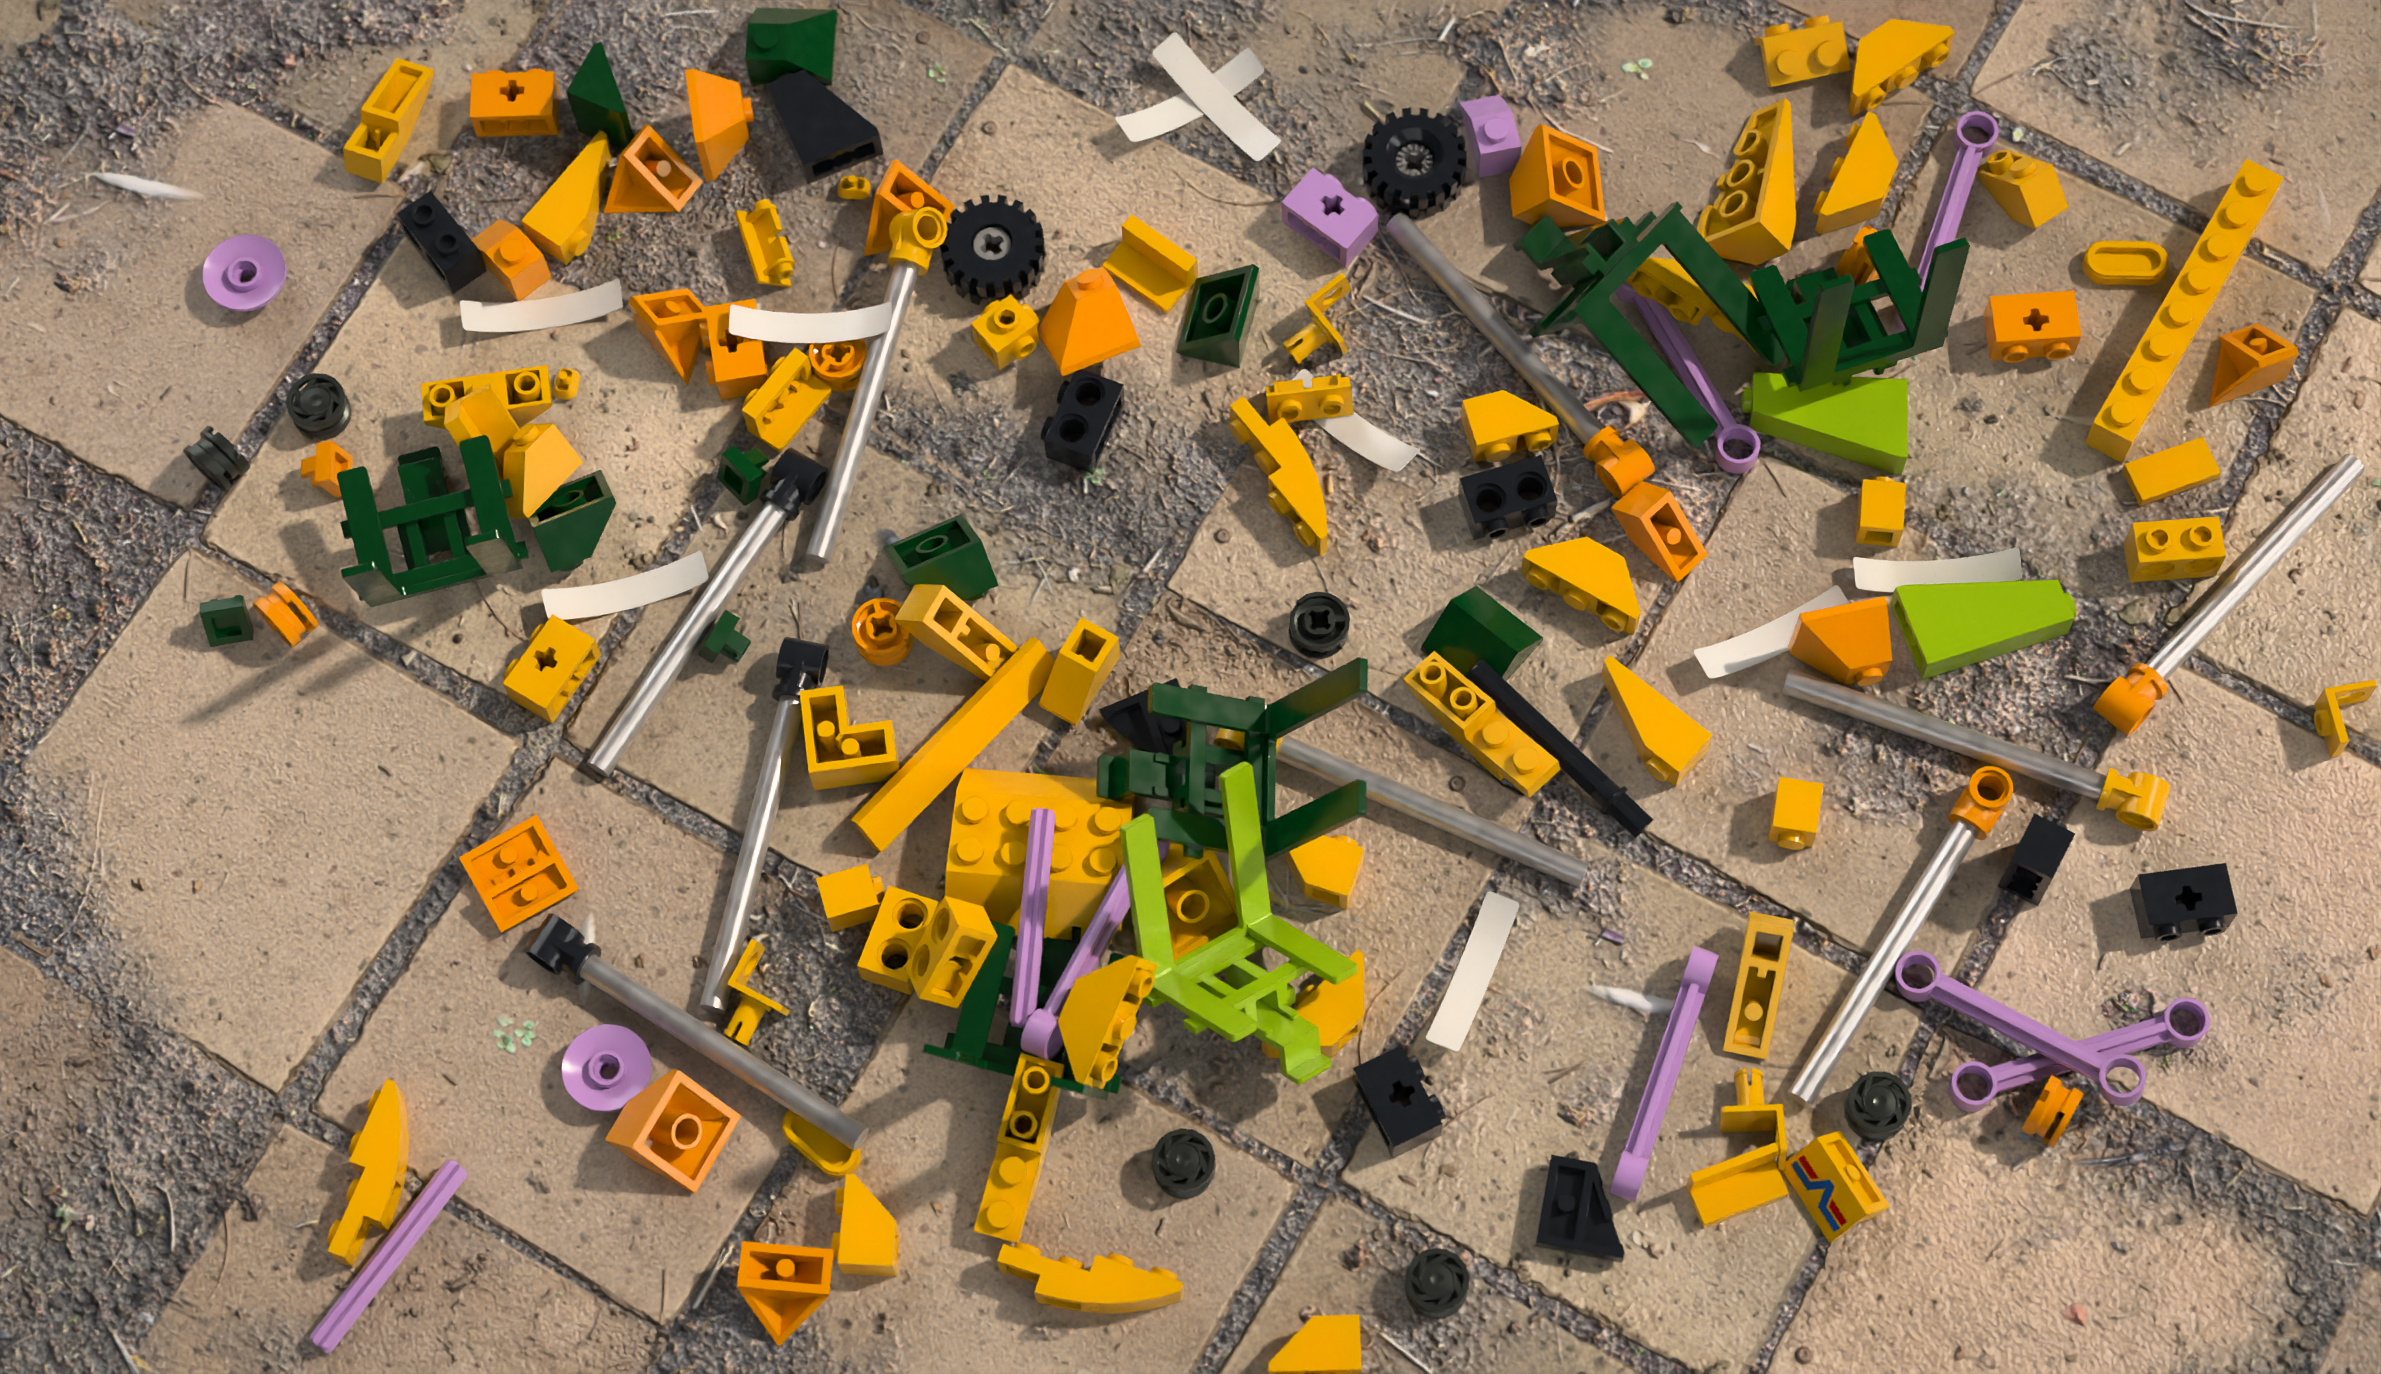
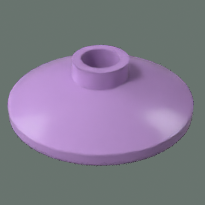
M238 235L221 242L210 252L203 266L202 278L208 295L216 304L231 311L245 312L265 306L279 294L286 280L287 267L280 249L270 240L257 235ZM246 276H254L251 281L242 283Z
M613 1024L598 1025L579 1034L568 1046L562 1061V1079L569 1095L582 1107L603 1113L623 1109L627 1101L647 1088L652 1072L651 1056L644 1041L632 1030ZM613 1066L617 1068V1073L612 1079L602 1078V1071L606 1067Z

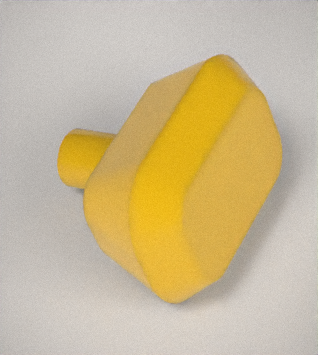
M850 175L849 177H843L839 181L837 192L842 199L863 200L869 196L871 185L867 178Z
M560 369L556 373L552 387L553 396L564 400L574 398L579 386L580 374L573 369Z

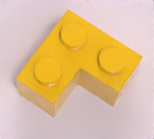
M843 685L799 691L808 772L814 791L888 781L900 770L892 720L851 725L849 707Z

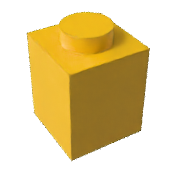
M1884 476L1862 480L1857 496L1855 543L1898 547L1904 530L1906 483L1895 482L1892 478Z
M1779 776L1774 793L1768 834L1769 841L1778 842L1780 847L1791 850H1800L1804 846L1812 848L1817 834L1823 792L1822 783Z
M867 863L816 878L831 932L876 919L880 908L879 903L883 901L885 891L880 875L871 878Z

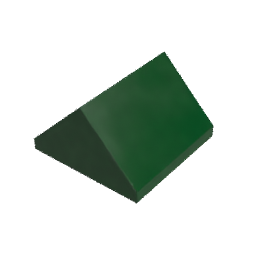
M602 42L593 44L566 93L579 132L594 138L601 130L607 134L610 145L624 150L634 138L632 128Z
M1251 264L1196 278L1177 353L1190 358L1240 368L1260 295L1259 267Z
M1475 586L1449 601L1422 644L1421 650L1428 656L1435 651L1465 677L1474 665L1480 661H1485L1507 681L1540 645L1543 637L1482 589Z

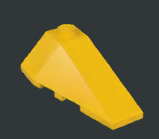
M1786 98L1752 112L1733 150L1737 159L1729 173L1721 174L1716 184L1721 191L1713 206L1705 205L1699 217L1697 231L1721 258L1757 265L1790 252L1796 224L1791 103Z

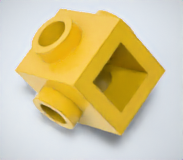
M1011 294L1002 301L997 300L990 303L982 311L980 317L971 323L975 344L999 371L1015 359L1021 360L1026 358L1033 352L1039 342L1037 325L1040 322L1037 315L1027 303L1020 305Z

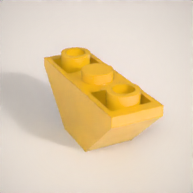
M1890 19L1861 38L1858 42L1853 63L1848 113L1854 117L1864 109L1867 111L1875 109L1884 101L1886 95L1895 88L1904 89L1908 87L1918 77L1919 72L1928 66L1935 68L1942 64L1951 53L1950 48L1955 34L1954 30L1950 26Z
M1868 111L1862 125L1853 124L1845 142V147L1850 148L1845 159L1838 156L1828 179L1834 183L1829 193L1822 190L1816 201L1812 214L1818 216L1815 232L1823 235L1877 217L1889 193L1899 163L1874 113Z
M541 365L420 383L424 423L428 426L447 430L444 426L445 406L491 384L518 427L521 428L552 407L548 366Z
M1587 536L1526 551L1522 560L1521 574L1525 575L1526 580L1531 585L1541 590L1550 589L1563 596V600L1576 610L1584 611L1586 609L1599 616L1601 621L1614 631L1622 632L1624 630L1634 635L1638 628L1641 612L1623 556Z
M1359 949L1347 957L1357 964L1356 974L1339 984H1332L1327 980H1324L1317 988L1311 984L1299 994L1294 1003L1296 1005L1294 1010L1298 1011V1015L1318 1027L1321 1053L1330 1059L1350 1042L1364 1026V954ZM1262 1041V1052L1268 1058H1279V1051Z
M1129 955L1075 980L1057 1021L1077 1082L1103 1089L1105 1083L1113 1077L1118 1065L1117 1056L1124 1040L1130 1037L1135 1028V1015L1143 998L1150 993L1154 985V972L1158 964Z

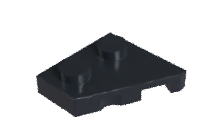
M1177 678L1162 683L1181 687ZM1148 690L1099 709L1104 720L1140 751L1173 755V744L1180 740H1186L1187 721L1152 715L1148 712Z
M1551 1155L1535 1247L1623 1262L1624 1248L1620 1244L1614 1226V1217L1609 1201L1605 1197L1602 1179L1596 1163Z

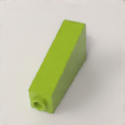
M1753 372L1750 388H1742L1741 413H1749L1748 427L1754 431L1884 472L1902 475L1908 458V379L1852 377L1851 383L1847 386H1844L1843 383L1833 386L1832 382L1800 392L1797 385L1788 387L1782 373Z
M2059 580L1901 585L1895 588L1890 602L1921 680L2066 635L2076 616L2074 600L2069 592L2064 593Z

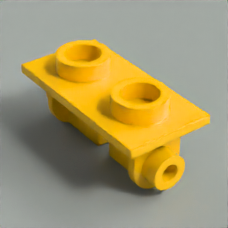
M763 199L755 203V210L753 212L736 210L734 214L757 283L790 288L792 284L789 277L794 274L793 268L796 264L791 256L786 238L783 236L776 238V235L783 230L776 205L771 204L768 199Z
M1341 373L1332 376L1311 378L1312 388L1304 389L1303 379L1273 381L1274 385L1265 386L1269 423L1273 424L1282 417L1287 423L1354 415L1350 376L1341 377Z

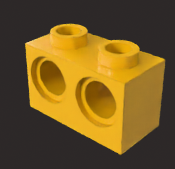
M2219 516L2134 522L2123 542L2129 583L2216 576L2226 557Z
M888 885L857 965L861 979L911 995L914 987L905 967L939 907V901ZM916 914L923 918L922 923L913 929H907L900 925L902 920L908 915ZM900 954L908 958L906 964L899 969H890L885 966L887 959L893 955Z
M944 896L905 967L918 998L958 1009L998 937L983 906Z

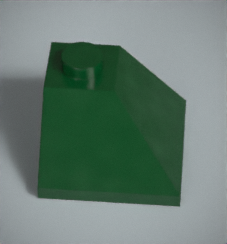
M756 8L748 22L745 53L750 82L769 84L783 74H794L805 70L822 85H832L838 19L837 10Z
M602 470L559 486L529 517L551 573L558 570L561 572L574 570L583 564V560L593 555L616 505Z
M962 514L883 547L887 557L904 582L913 586L915 584L944 585L962 601L978 600L987 595L989 589L999 586L981 539Z

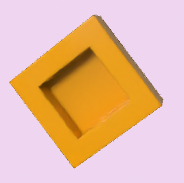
M332 440L316 443V455L301 460L300 477H312V485L314 487H322L336 498L342 497L337 474L353 468V456Z

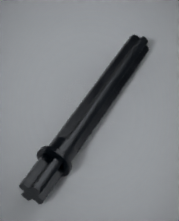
M1480 661L1470 669L1466 678L1495 701L1496 708L1513 724L1559 761L1560 768L1602 807L1600 812L1603 815L1608 812L1635 839L1648 828L1654 819L1626 794L1628 789L1625 786L1620 788L1487 662Z

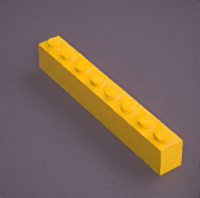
M2247 158L2245 159L2096 416L2084 444L2123 463L2272 204L2284 179L2283 176Z

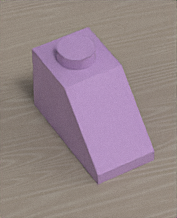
M1500 95L1460 102L1459 107L1478 177L1482 178L1514 171L1521 156L1522 146L1512 110Z

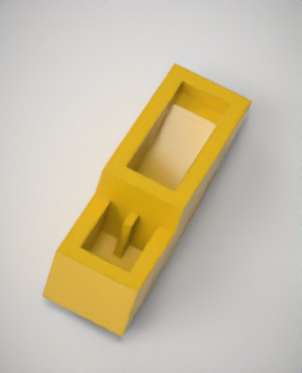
M400 58L395 59L360 109L361 123L343 147L345 172L382 184L384 183L402 153L418 120L435 76L434 69Z

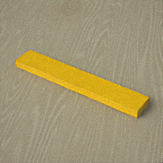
M1031 636L854 815L851 821L874 849L882 853L1046 686L1055 660L1040 640Z

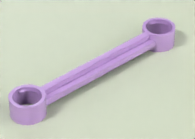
M1972 111L1963 115L1958 121L1953 137V144L1957 154L1917 270L1922 279V284L1919 286L1922 292L1933 250L1939 245L1954 241L1982 158L1987 157L1995 146L1999 128L1995 119L1985 112ZM1968 127H1979L1987 132L1990 140L1984 144H1974L1967 141L1961 131ZM1895 309V324L1900 331H1904L1906 329Z
M1623 283L1615 291V294L1625 302L1635 303L1684 386L1717 422L1718 427L1713 434L1717 439L1715 458L1719 466L1733 474L1745 473L1752 469L1757 461L1760 450V439L1757 433L1748 426L1736 423L1668 309L1653 299L1642 297L1634 288L1628 287ZM1731 439H1741L1751 446L1753 452L1746 459H1733L1724 452L1723 444Z
M1157 841L1161 866L1168 853L1170 843ZM1124 863L1043 1009L1035 1010L1029 1017L1021 1037V1048L1023 1051L1049 1061L1060 1051L1064 1041L1057 1020L1072 986L1077 978L1096 970L1130 908Z
M1696 946L1692 949L1609 1194L1635 1203L1720 954Z
M1911 951L1899 959L1895 969L1896 986L1900 994L1906 999L1915 1002H1922L1931 998L2097 1082L2102 1096L2114 1105H2131L2143 1095L2146 1072L2141 1062L2135 1057L2127 1054H2117L2108 1058L1942 974L1936 958L1927 952ZM1923 964L1930 967L1935 976L1929 986L1915 989L1906 985L1902 979V972L1910 965ZM2116 1067L2129 1068L2139 1077L2138 1087L2129 1093L2115 1092L2107 1085L2105 1075Z
M2183 997L2171 1002L2162 1016L2076 1042L2108 1058L2117 1054L2133 1053L2166 1042L2178 1048H2189L2196 1045L2207 1032L2210 1025V1016L2206 1007L2201 1002L2193 998ZM2178 1009L2193 1013L2199 1021L2198 1034L2194 1036L2178 1034L2170 1024L2169 1015ZM2040 1053L1993 1067H1988L1981 1062L1970 1061L1963 1063L1955 1070L1948 1084V1094L1952 1103L1959 1109L1966 1112H1978L1986 1108L1997 1093L2047 1079L2051 1075L2057 1076L2073 1070ZM1966 1073H1974L1981 1076L1988 1086L1986 1098L1977 1101L1965 1098L1959 1092L1956 1081Z

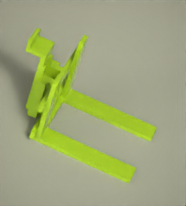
M1244 761L1224 771L1219 776L1238 925L1175 961L1154 818L1145 813L1122 825L1119 829L1137 954L1140 958L1158 964L1154 972V985L1142 1002L1152 1008L1164 1002L1170 1003L1190 1016L1183 1020L1184 1028L1195 1035L1210 1028L1229 1041L1236 1042L1252 1034L1279 1051L1281 1074L1296 1084L1301 1085L1329 1069L1332 1063L1329 1057L1321 1053L1318 1027L1300 1017L1298 1011L1289 1007L1296 1002L1295 987L1288 983L1306 972L1312 971L1332 984H1339L1357 973V964L1336 952L1333 948L1317 941L1272 914L1253 766ZM1267 945L1291 960L1268 972L1245 957ZM1226 970L1227 984L1214 976Z

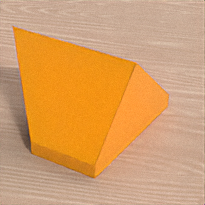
M645 124L619 156L604 213L679 212L703 183V180L650 125Z
M897 159L891 160L875 193L864 256L891 251L893 243L890 239L889 228L893 217L898 213L924 207H933L940 211L946 222H948L955 205Z
M688 288L632 296L629 305L637 329L688 386L702 346L699 324L707 322L705 307Z
M2258 322L2219 336L2221 345L2208 408L2285 381L2299 355L2297 346Z
M742 1241L737 1289L778 1347L829 1297L834 1249Z

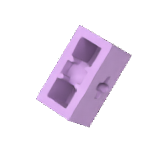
M1312 168L1281 202V221L1345 268L1349 266L1378 232V214L1373 205L1362 197L1355 198L1344 190L1342 184L1330 174L1323 175L1315 168Z

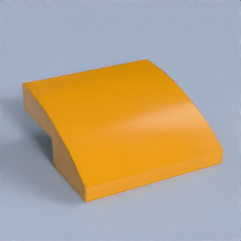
M537 814L459 857L501 933L579 890Z

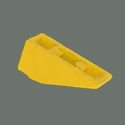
M601 130L521 220L528 239L565 265H568L575 255L579 256L585 252L594 233L613 156L607 134Z
M915 584L894 619L924 645L986 682L1019 649L1017 645L944 585Z
M1609 655L1604 660L1601 677L1641 761L1645 763L1646 770L1654 778L1661 782L1667 780L1676 787L1709 750L1712 734Z
M1749 911L1723 1051L1767 1060L1794 933L1793 920Z

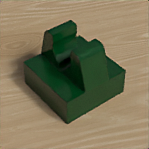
M734 445L721 454L717 479L746 506L758 498L761 479L766 476V471L762 466L766 465L769 459L758 448L743 454Z
M234 595L232 598L221 600L216 598L209 602L200 603V616L210 647L253 640L254 629L244 596Z
M724 610L698 655L712 664L719 653L739 662L751 643L749 639L734 630L740 618Z

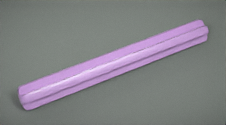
M1035 808L1030 814L1009 1019L1011 1025L1018 1028L1025 1027L1029 1017L1036 1010L1055 827L1054 811L1045 808Z
M451 1159L443 1163L312 1332L310 1340L314 1345L327 1353L333 1351L465 1180L467 1172L460 1164Z

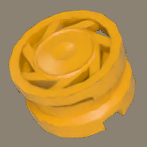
M1867 224L1866 227H1863L1852 240L1854 243L1848 251L1844 252L1836 268V273L1839 277L1850 274L1856 282V286L1878 279L1879 276L1862 244L1864 236L1878 232L1876 229Z
M864 338L841 342L810 343L808 355L813 374L829 385L831 391L845 392L855 389L860 379L868 349Z
M279 580L270 588L271 593L266 598L260 596L252 604L273 631L282 636V640L287 645L294 648L301 641L300 636L305 631L311 633L319 626V623L303 602Z
M874 598L865 602L855 612L852 619V635L855 640V646L860 656L869 663L878 666L893 665L902 661L913 647L914 636L894 620L902 607V604L896 600Z
M2053 1075L2048 1079L2021 1128L2022 1131L2029 1135L2036 1133L2042 1136L2043 1143L2052 1148L2055 1147L2084 1094V1092L2075 1087L2070 1090L2061 1085L2062 1080ZM2060 1112L2063 1113L2061 1119L2057 1118Z

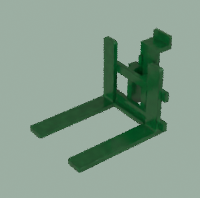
M1678 201L1670 204L1658 217L1650 211L1645 213L1635 224L1627 216L1616 221L1610 219L1568 236L1560 230L1549 216L1537 219L1513 243V248L1516 251L1522 250L1540 271L1553 268L1554 270L1550 274L1561 286L1570 283L1572 288L1528 333L1533 338H1537L1570 326L1583 324L1692 448L1699 447L1717 429V422L1609 300V297L1661 244L1769 367L1777 366L1786 357L1775 333L1763 336L1757 324V317L1765 315L1759 301L1680 212L1683 207Z
M1884 229L1864 236L1862 244L1880 279L1855 287V282L1850 274L1838 277L1834 267L1788 280L1786 284L1775 265L1750 272L1748 280L1765 315L1757 317V324L1763 336L1775 333L1791 366L1782 371L1788 387L1797 385L1799 391L1802 392L1832 382L1833 386L1840 383L1847 386L1851 383L1852 375L1871 369L1876 375L1884 374L1885 369L1896 366L1899 360L1943 347L1945 338L1949 333L1948 326L1970 248L1967 239L1961 238L1934 248L1923 292L1919 287L1922 284L1920 275L1915 267L1910 269L1890 229ZM1886 296L1890 297L1906 329L1889 336L1871 302Z
M482 435L463 440L459 443L470 489L451 494L448 492L443 472L445 467L439 447L434 446L400 455L398 457L400 466H397L406 502L404 506L378 512L368 470L364 466L341 471L337 474L348 519L341 521L340 524L344 539L352 538L359 564L341 569L340 571L342 579L358 594L360 601H365L372 608L523 569L521 560L528 559L529 554L525 541H515L505 502L506 498L514 497L510 480L500 481L488 436ZM475 507L481 534L473 536L466 509ZM393 527L398 529L408 569L407 571L393 574L383 530ZM452 551L453 559L431 564L429 555Z
M1358 657L1272 704H1265L1264 698L1248 696L1243 700L1207 693V687L1193 684L1187 688L1157 682L1151 684L1148 688V712L1152 715L1187 721L1186 740H1180L1173 744V755L1128 749L1116 757L1105 754L1100 755L1097 758V797L1122 801L1131 795L1172 802V810L1152 806L1146 809L1145 813L1154 818L1157 841L1184 845L1183 857L1193 859L1203 858V849L1229 853L1221 790H1215V776L1219 777L1224 771L1244 761L1253 766L1265 863L1365 816L1367 783L1364 780L1356 779L1275 819L1277 740L1365 694L1368 689V660ZM1206 725L1244 732V751L1206 744Z
M991 921L998 937L965 995L956 1032L947 1033L944 1048L925 1043L923 1053L1014 1077L1021 1053L1034 1057L1037 1056L1022 1050L1021 1037L1024 1028L1012 1026L1010 1020L1008 1021L1002 1045L987 1042L999 994L1012 997L1014 978L1006 977L1004 974L1016 932L1012 926ZM1073 927L1072 941L1046 938L1041 957L1036 1010L1044 1008L1078 947L1081 928ZM1111 953L1108 965L1127 957V955ZM1139 1010L1137 1011V1013H1136V1015H1135V1017H1136V1023H1137V1019H1138V1015H1139ZM1064 1043L1058 1054L1050 1060L1065 1065L1063 1079L1052 1076L1051 1086L1106 1101L1109 1092L1119 1093L1122 1076L1113 1075L1105 1083L1103 1089L1077 1082Z

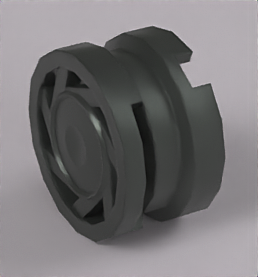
M313 373L303 376L292 385L287 393L286 406L288 413L296 428L307 438L312 440L313 438H323L324 441L335 438L346 429L351 420L352 409L343 387L335 378L327 374ZM307 383V385L299 391V389Z
M207 426L200 433L201 439L193 446L187 445L183 452L208 480L226 492L231 487L229 479L233 480L238 474L243 476L251 466L242 454H238L234 449L235 446L219 432L213 435L212 431L214 429L211 426Z
M1317 591L1304 595L1297 600L1290 614L1288 634L1291 644L1299 653L1308 658L1323 659L1333 656L1342 649L1347 641L1350 623L1348 609L1340 598L1330 593Z
M1884 1071L1867 1073L1862 1075L1852 1085L1844 1104L1846 1121L1859 1137L1869 1141L1888 1140L1903 1129L1912 1109V1096L1907 1085L1897 1076Z
M1181 1128L1170 1131L1159 1139L1153 1149L1152 1168L1156 1183L1163 1192L1174 1198L1189 1199L1199 1196L1208 1189L1212 1179L1215 1177L1216 1159L1213 1147L1204 1135L1195 1130Z
M1439 1248L1422 1251L1412 1259L1406 1271L1404 1291L1407 1301L1417 1313L1426 1318L1442 1319L1452 1316L1462 1308L1467 1298L1470 1276L1466 1264L1455 1253Z

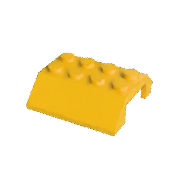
M964 768L956 789L946 865L945 896L983 906L989 919H992L993 922L1014 927L1016 930L1015 936H1018L1030 814L1035 808L1050 809L1055 813V827L1043 938L1049 937L1072 941L1073 926L1081 927V941L1124 863L1119 829L1122 825L1135 819L1137 795H1131L1122 801L1099 798L1096 795L1097 779ZM1122 920V922H1121L1119 928L1117 929V931H1122V929H1123V920Z

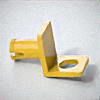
M1340 273L1304 301L1311 316V322L1282 343L1290 357H1294L1293 360L1298 365L1326 342L1329 344L1333 343L1342 355L1348 352L1344 339L1322 314L1351 291L1347 277L1343 273ZM1337 289L1331 296L1324 299L1330 292Z
M753 939L749 942L727 985L740 992L739 996L742 1000L726 1030L724 1029L723 1034L746 1046L750 1044L749 1041L765 1011L770 1012L773 1009L785 1016H788L790 1010L779 1003L746 987L765 951V947Z
M1747 1068L1738 1070L1733 1075L1736 1086L1737 1106L1721 1107L1720 1132L1774 1131L1775 1144L1778 1149L1776 1155L1777 1167L1779 1170H1785L1787 1143L1783 1104H1764L1763 1073L1761 1070L1751 1068L1750 1086L1748 1085Z

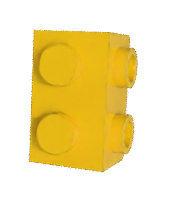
M1828 14L1806 18L1804 19L1805 27L1790 30L1788 23L1765 27V35L1754 37L1755 46H1760L1767 87L1851 70L1842 21H1829Z
M794 348L787 357L779 358L773 365L768 380L760 389H753L743 403L742 413L748 432L777 452L785 450L832 393L829 385L812 374L809 357Z

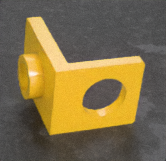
M2376 680L2324 688L2315 702V728L2320 737L2324 736L2330 758L2340 756L2349 743L2339 706L2367 701L2377 687Z

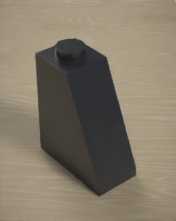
M805 70L794 74H783L772 83L766 85L771 108L807 185L883 154L880 133L877 127Z

